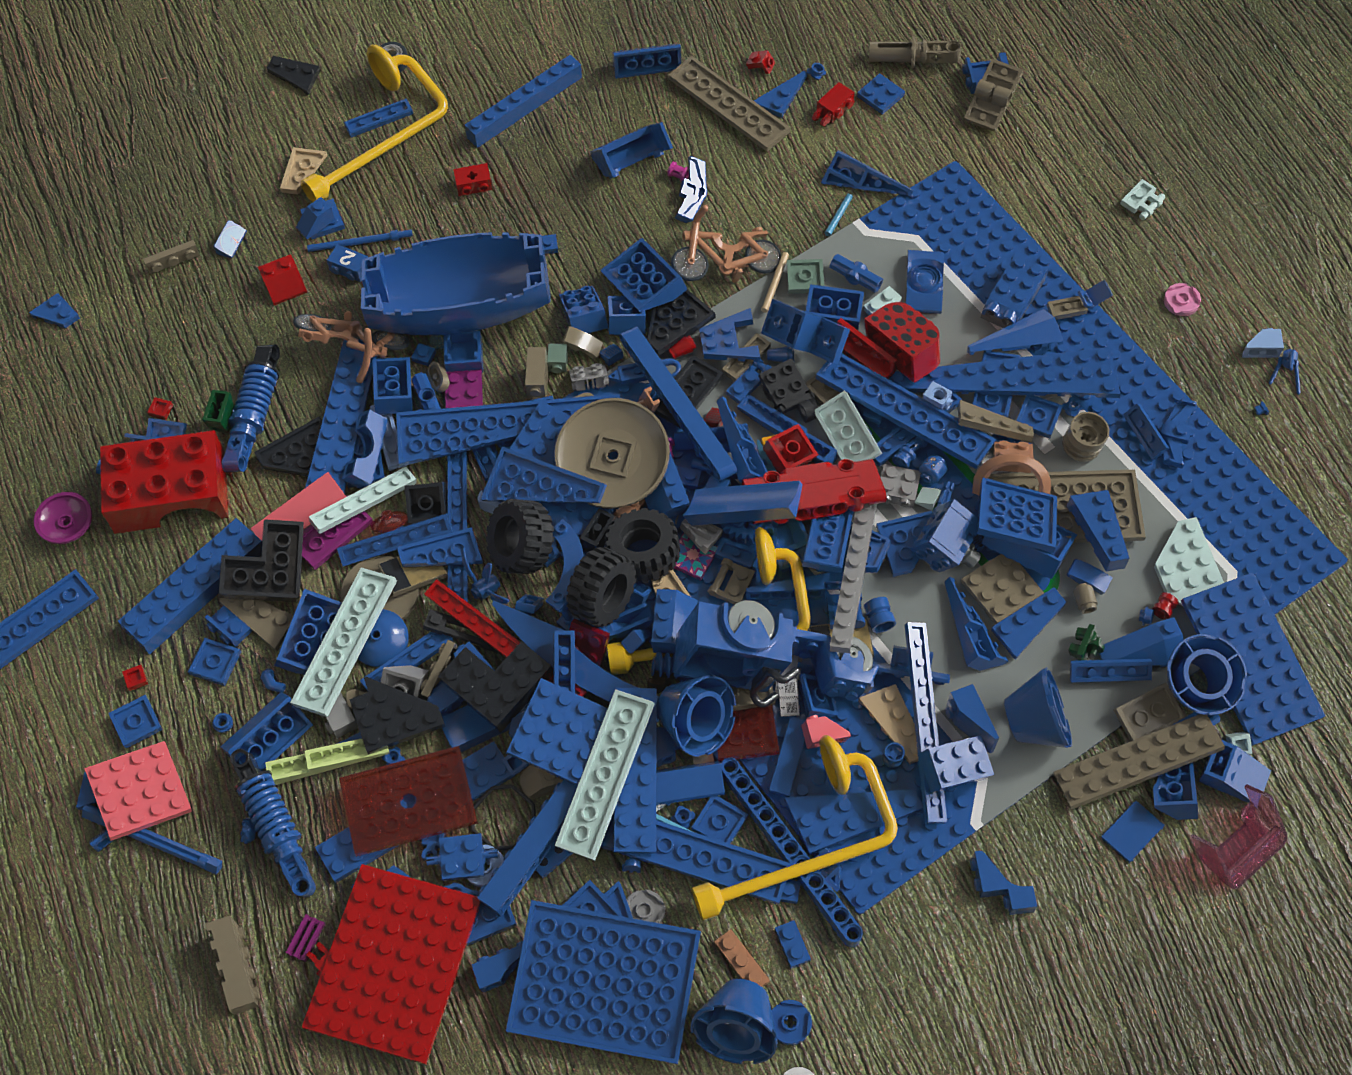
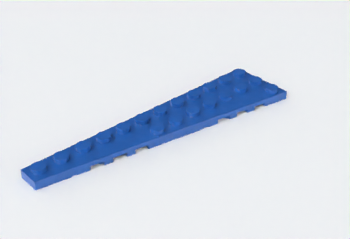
M1111 347L940 366L915 383L900 371H896L888 379L913 393H925L934 381L952 392H961V394L980 392V394L1046 396L1047 394H1058V396L1064 397L1065 395H1077V397L1096 395V397L1120 398Z
M620 394L540 401L571 416L578 409L591 402L621 397ZM540 401L396 412L399 467L514 440Z

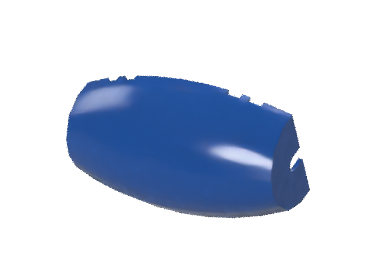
M492 232L447 236L412 243L411 248L404 250L397 247L394 248V253L384 255V252L362 260L361 280L363 288H361V310L368 328L410 335H445L470 332L509 322L531 313L551 301L542 235L519 233V236H509V232H502V236H492Z

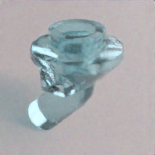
M432 335L430 337V346L435 348L436 351L444 349V337Z

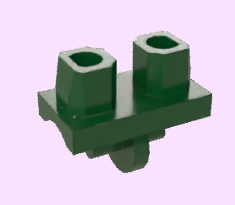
M1089 624L1088 628H1077L1075 638L1082 642L1081 645L1075 643L1070 645L1068 650L1070 656L1078 658L1080 661L1088 660L1090 655L1096 656V653L1104 652L1105 646L1101 643L1102 638L1097 637L1098 634L1094 631L1095 625Z

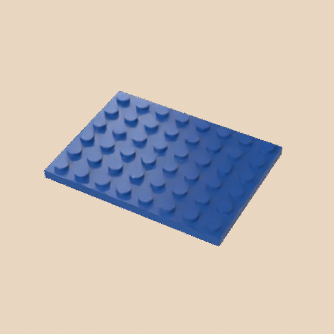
M531 900L506 1032L678 1064L701 931Z

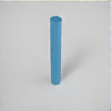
M848 193L825 231L826 236H831L853 198L851 194Z

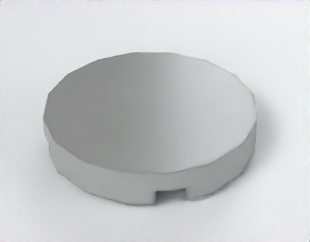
M638 890L627 898L633 919L662 924L665 918V906L663 899L657 893L651 890Z

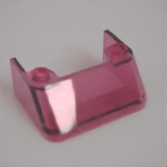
M1248 784L1244 787L1250 802L1241 811V818L1244 824L1218 847L1194 834L1190 836L1200 860L1225 885L1232 889L1240 888L1287 841V832L1273 796Z

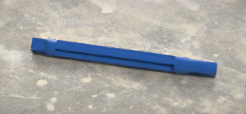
M86 804L82 809V817L105 827L99 808ZM147 829L127 835L214 874H217L222 869V860L196 851Z

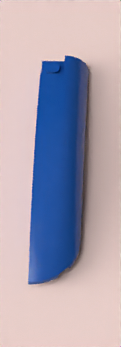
M493 600L492 605L508 626L529 648L553 668L554 631L564 630ZM575 647V684L609 703L615 688H638L606 672Z

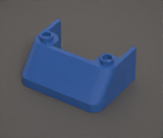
M663 122L644 126L590 151V154L603 175L611 179L618 176V172L621 169L654 155V158H657L664 154L663 151L670 150L673 146Z

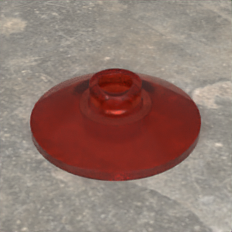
M385 510L371 522L370 527L374 532H389L405 524L408 516L403 511Z

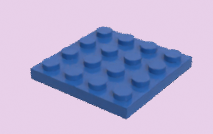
M982 478L980 483L977 534L1054 553L1056 548L1057 496Z
M541 678L506 754L578 786L608 708Z

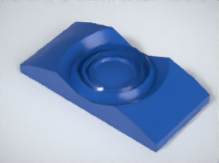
M908 250L905 303L916 311L922 313H942L944 252Z

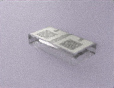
M796 676L785 684L777 682L780 717L800 716L798 677Z

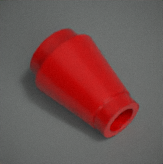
M690 335L688 337L684 336L669 349V353L675 359L694 352V349L697 347Z

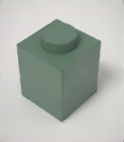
M548 344V372H567V344Z

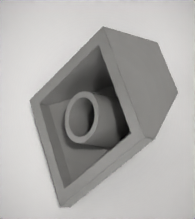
M411 665L384 667L381 683L422 699L423 695L420 688L424 680L428 678L429 671Z

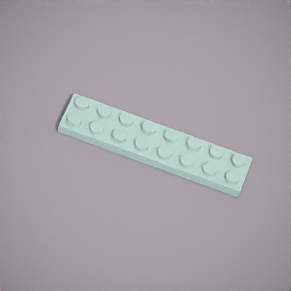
M360 568L290 702L293 706L328 717L397 582L395 577Z
M615 689L556 841V847L595 861L655 705L654 702Z

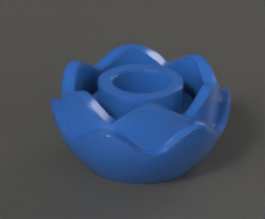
M246 818L242 821L243 827L240 833V842H244V844H248L255 839L256 831L254 829L255 826L251 823V818Z

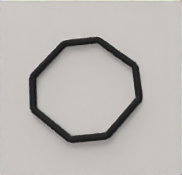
M515 785L492 786L470 810L471 831L473 834H480L475 830L474 811L493 790L512 788L531 805L532 818L536 816L535 803ZM482 836V841L486 845H490L497 850L513 849L516 846L515 843L514 845L495 847Z

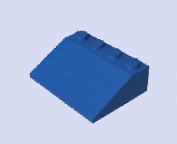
M643 238L639 239L600 270L639 312L673 301L687 290L682 277Z
M1057 525L1054 553L984 536L981 544L987 546L990 550L1003 554L1008 559L1022 564L1026 568L1040 573L1044 577L1052 579L1075 541L1077 534Z
M304 589L274 666L305 675L342 602Z

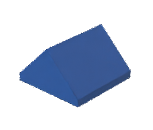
M799 675L798 688L806 718L818 715V718L838 716L834 698L820 692L816 676Z

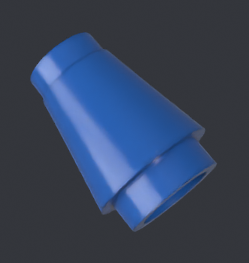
M785 346L768 349L767 360L783 363L792 359L794 362L793 348Z

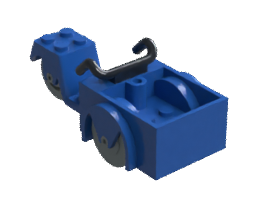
M751 600L737 602L731 607L729 612L728 603L726 602L722 606L698 602L676 634L674 676L690 679L705 675L720 677L730 686L749 689L752 702L759 708H765L779 698L776 692H772L761 700L758 696L759 691L767 692L775 681L785 684L800 674L799 669L794 667L785 675H781L792 663V655L799 656L802 659L811 658L821 693L830 697H845L847 700H856L863 693H868L874 687V678L879 670V665L872 669L873 657L871 651L860 639L853 637L850 653L831 652L830 636L799 630L793 626V620L783 618L782 613L776 616L774 623L769 610L762 604Z

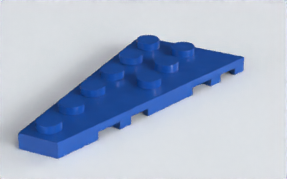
M502 447L480 500L503 502L507 499L552 503H600L607 485Z
M915 789L885 791L896 821L923 810V805ZM873 792L785 797L786 805L809 855L885 825Z

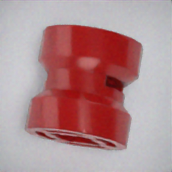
M1161 593L1158 603H1155L1152 608L1154 615L1163 620L1169 619L1172 615V609H1175L1179 603L1178 599L1170 593Z

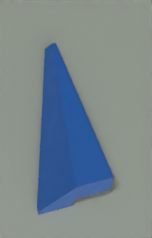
M839 150L836 152L821 181L822 184L911 196L914 191Z
M1042 309L1015 324H1011L968 345L967 353L974 355V352L984 350L986 353H991L992 349H1001L1002 351L1028 349L1031 345L1036 344L1046 347L1048 343L1054 342L1062 345L1064 340L1055 317L1045 309Z
M723 396L717 400V405L732 459L737 468L739 482L742 483L743 479L764 476L768 472L766 468L767 461L761 459L757 450L758 447L745 427L738 424L735 420L737 415L734 411H730L727 399Z
M952 577L947 578L944 583L967 666L981 671L1006 664L1008 659L1002 657L997 651L998 644L996 642L992 643L988 635V629L973 606L969 607L964 601L965 594L958 592L954 583L955 579Z

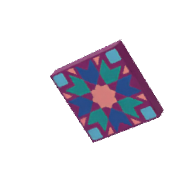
M683 533L679 540L680 557L674 568L701 581L715 557L718 546L713 545L705 554Z

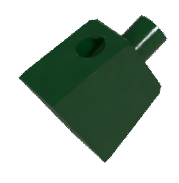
M212 389L202 419L211 431L215 430V432L222 433L230 431L231 427L228 421L234 408L231 393Z

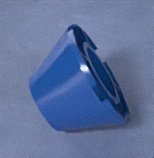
M1207 634L1190 636L1181 641L1170 655L1167 666L1168 687L1173 696L1191 711L1203 715L1224 713L1239 703L1246 690L1244 689L1245 678H1247L1245 663L1236 648L1221 637L1217 638ZM1190 663L1198 666L1206 675L1208 682L1206 694L1198 691L1192 685L1188 673Z
M1047 667L1043 668L1004 699L1005 711L1011 731L1017 742L1064 748L1072 747L1068 719H1065L1061 695L1051 671L1047 670Z
M705 675L675 683L665 688L657 702V717L682 751L695 757L704 754L710 755L723 745L733 728L735 721L733 705H736V700L732 688L724 679L713 675Z
M732 979L727 981L693 1016L691 1022V1033L696 1035V1042L705 1051L722 1060L736 1064H742V1061H753V1064L767 1061L776 1052L778 1040L769 996L763 987L750 980Z

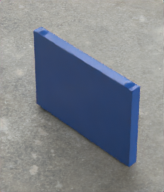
M1135 801L1102 834L1101 838L1130 863L1153 837L1163 829L1164 824L1139 802Z

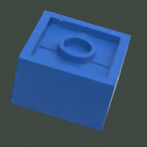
M480 331L444 335V365L446 372L482 370L483 373V347Z

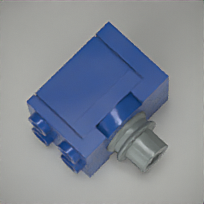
M955 499L934 508L910 550L937 572L956 567L961 563L972 568L981 557V554L974 549L975 545L972 543L973 537L977 535L978 518Z

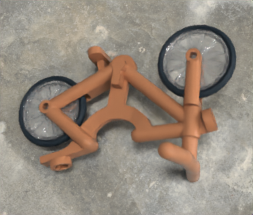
M703 205L695 214L691 224V231L682 232L683 241H689V247L686 246L678 249L671 260L672 268L683 280L697 281L703 278L708 271L709 265L705 254L696 248L698 245L719 266V272L722 275L728 276L734 272L731 279L733 283H736L743 274L742 268L748 266L761 274H769L776 271L781 258V252L774 243L768 240H753V238L767 236V230L763 231L762 227H756L752 232H743L739 237L740 242L735 245L723 243L721 241V233L699 231L700 220L708 211V206ZM702 239H711L713 245L725 251L724 259L722 260ZM746 247L745 258L732 261L733 254Z
M350 311L345 312L344 320L326 319L314 314H301L293 319L294 326L299 329L298 337H302L306 342L317 340L326 344L330 337H338L347 340V347L363 351V362L356 378L357 383L364 381L372 357L381 355V358H386L387 349L402 350L409 345L408 338L400 333L379 330L371 335L370 328H365L363 332V327L359 321H351L352 312ZM358 336L365 344L359 343L358 339L354 337Z

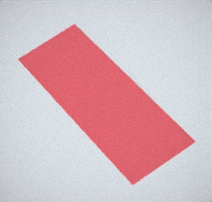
M327 472L264 519L304 522V530L311 525L309 516L346 498V495L329 472ZM264 519L251 527V530L260 540H262Z

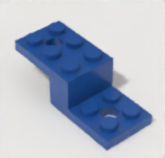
M772 299L761 334L788 347L809 352L838 365L850 329L817 314L802 311L779 300Z

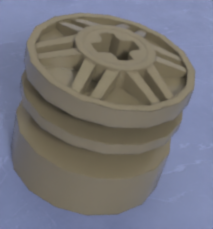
M1079 413L1073 418L1063 436L1062 445L1064 451L1069 457L1077 461L1086 462L1095 459L1109 437L1110 429L1108 423L1096 413Z

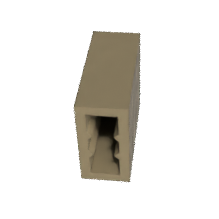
M546 347L527 348L525 387L528 400L547 397L548 365Z

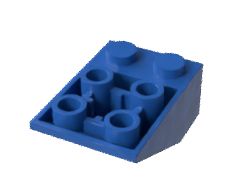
M583 286L581 289L568 290L559 294L569 326L586 333L608 328L605 309L593 286Z
M1222 740L1225 749L1208 756L1198 782L1258 807L1271 770L1238 746Z

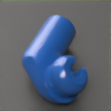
M266 669L261 673V680L266 689L284 693L286 684L275 681L272 669Z

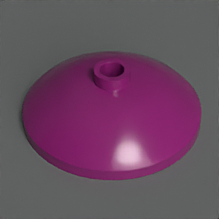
M57 493L48 497L40 504L34 516V526L39 536L45 541L52 544H67L77 540L88 530L92 522V509L88 501L77 493Z

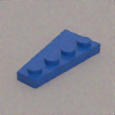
M472 527L397 547L402 567L464 565L461 557L462 548H465L469 564H483Z
M1053 587L994 625L991 631L1016 660L1023 650L1031 644L1032 640L1040 634L1043 628L1065 606L1066 601Z

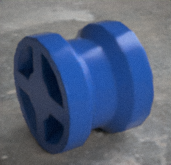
M901 446L898 450L899 453L892 457V461L897 467L908 469L910 462L915 460L916 454L910 448Z

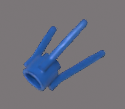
M1287 349L1283 352V356L1278 358V363L1269 380V384L1273 383L1282 364L1290 371L1294 367L1296 391L1300 395L1299 361L1297 360L1298 352L1296 350Z

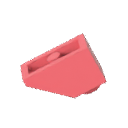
M818 715L806 718V721L801 726L807 749L820 747L819 741L824 735L832 737L838 743L846 742L851 736L849 731L826 716L819 718Z

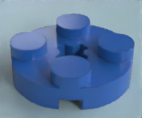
M784 1000L771 1010L777 1040L784 1045H797L804 1042L812 1028L810 1012L799 1001ZM789 1017H792L793 1021L796 1022V1025H793L792 1028H788L787 1024H784V1021H787Z

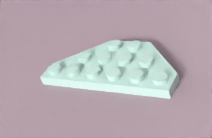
M1197 517L1178 521L1154 568L1163 591L1174 595L1179 601L1178 604L1183 606L1181 603L1183 598L1220 585L1224 581Z

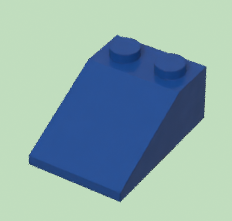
M971 684L950 692L945 708L948 719H952L954 725L970 738L981 735L986 751L993 753L999 736L974 685Z

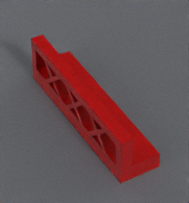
M842 318L837 321V324L850 329L842 353L889 379L896 371L897 359Z

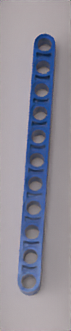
M635 326L619 334L620 340L716 479L722 481L736 474L737 468L733 460L639 328Z
M732 757L725 758L721 763L723 780L781 859L791 863V865L809 860L808 855L739 762ZM733 767L735 770L733 772H727L725 771V768ZM743 782L747 786L745 788H738L736 785ZM752 798H755L759 802L755 805H752L748 801ZM762 815H769L771 819L763 821L760 817ZM774 831H780L783 834V836L774 837L772 833ZM791 847L795 852L788 854L785 852V849ZM819 870L796 877L842 942L848 947L858 946L863 935L860 925ZM817 881L820 886L813 888L809 885V882ZM828 897L833 903L826 905L822 902V899ZM837 914L843 915L845 921L838 922L834 916ZM853 931L858 935V938L850 939L847 933Z

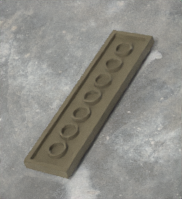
M690 56L668 74L670 81L767 152L790 133L789 126L693 56Z
M1199 714L1053 773L1072 810L1225 749V746L1208 715Z

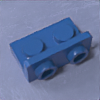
M224 605L212 617L208 615L204 617L207 621L206 627L212 633L218 632L220 639L228 645L230 643L235 648L252 632L248 625Z

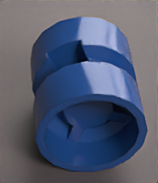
M887 597L873 598L864 604L863 607L866 615L870 618L869 624L873 633L886 632L896 625L895 617L890 612L891 609Z

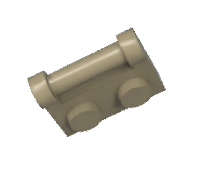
M723 558L721 569L707 592L714 597L736 604L743 600L746 588L750 586L755 571L733 563L730 559ZM728 570L733 571L725 590H720L719 588Z

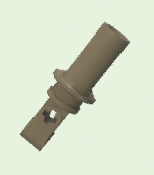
M912 35V42H870L869 62H911V68H914L917 62L922 64L957 63L960 60L961 44L955 40H923L918 42L915 39V35Z

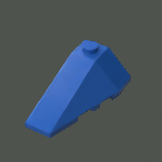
M1175 617L1105 643L1103 644L1105 646L1104 652L1098 654L1101 660L1151 659L1152 665L1167 667L1172 651L1183 641V634Z

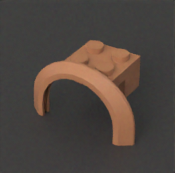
M995 442L993 458L983 463L974 476L972 493L979 496L982 478L988 479L994 471L1031 473L1032 471L1038 479L1039 492L1050 494L1051 491L1049 473L1039 461L1034 459L1033 444L1027 442Z

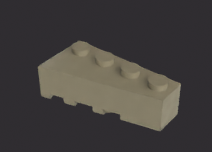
M231 916L206 923V930L213 935L214 939L210 941L211 948L215 956L219 957V961L216 963L220 977L225 979L221 984L229 1011L236 1015L259 1007L257 1000L260 999L258 987H254L252 979H255L253 967H249L248 959L251 957L248 947H244L243 939H246L243 927H239Z

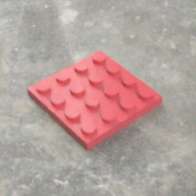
M165 741L84 768L110 841L192 812Z

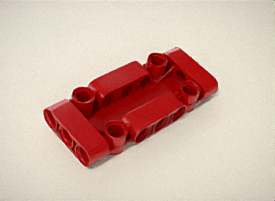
M843 459L837 465H833L830 462L797 466L786 468L780 474L776 471H768L762 477L742 480V485L800 481L803 486L795 518L798 521L839 515L848 509L851 511H861L866 503L874 505L886 503L887 500L884 485L873 459L856 462ZM776 519L773 521L779 524L786 523L789 519ZM772 520L753 521V524L770 522Z

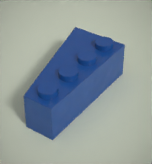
M1104 490L1070 496L1067 508L1074 515L1077 525L1082 528L1086 540L1091 543L1094 553L1105 571L1125 569L1129 561V555L1109 491Z

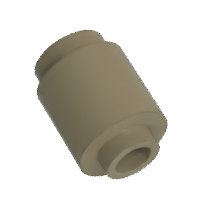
M1087 583L1077 585L1073 593L1078 609L1083 614L1096 611L1098 603L1093 587L1087 585Z

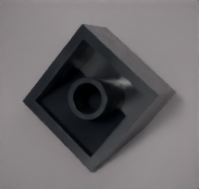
M446 482L405 486L408 524L447 513Z

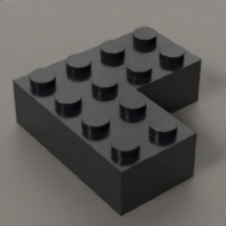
M264 519L261 557L222 555L219 598L298 602L300 598L304 522Z
M521 641L495 671L465 647L438 677L445 686L501 733L512 721V718L531 700L540 679L548 681L553 676V668Z

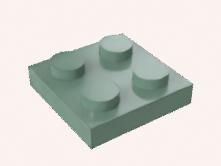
M823 259L787 260L788 294L809 293L810 284L824 286Z

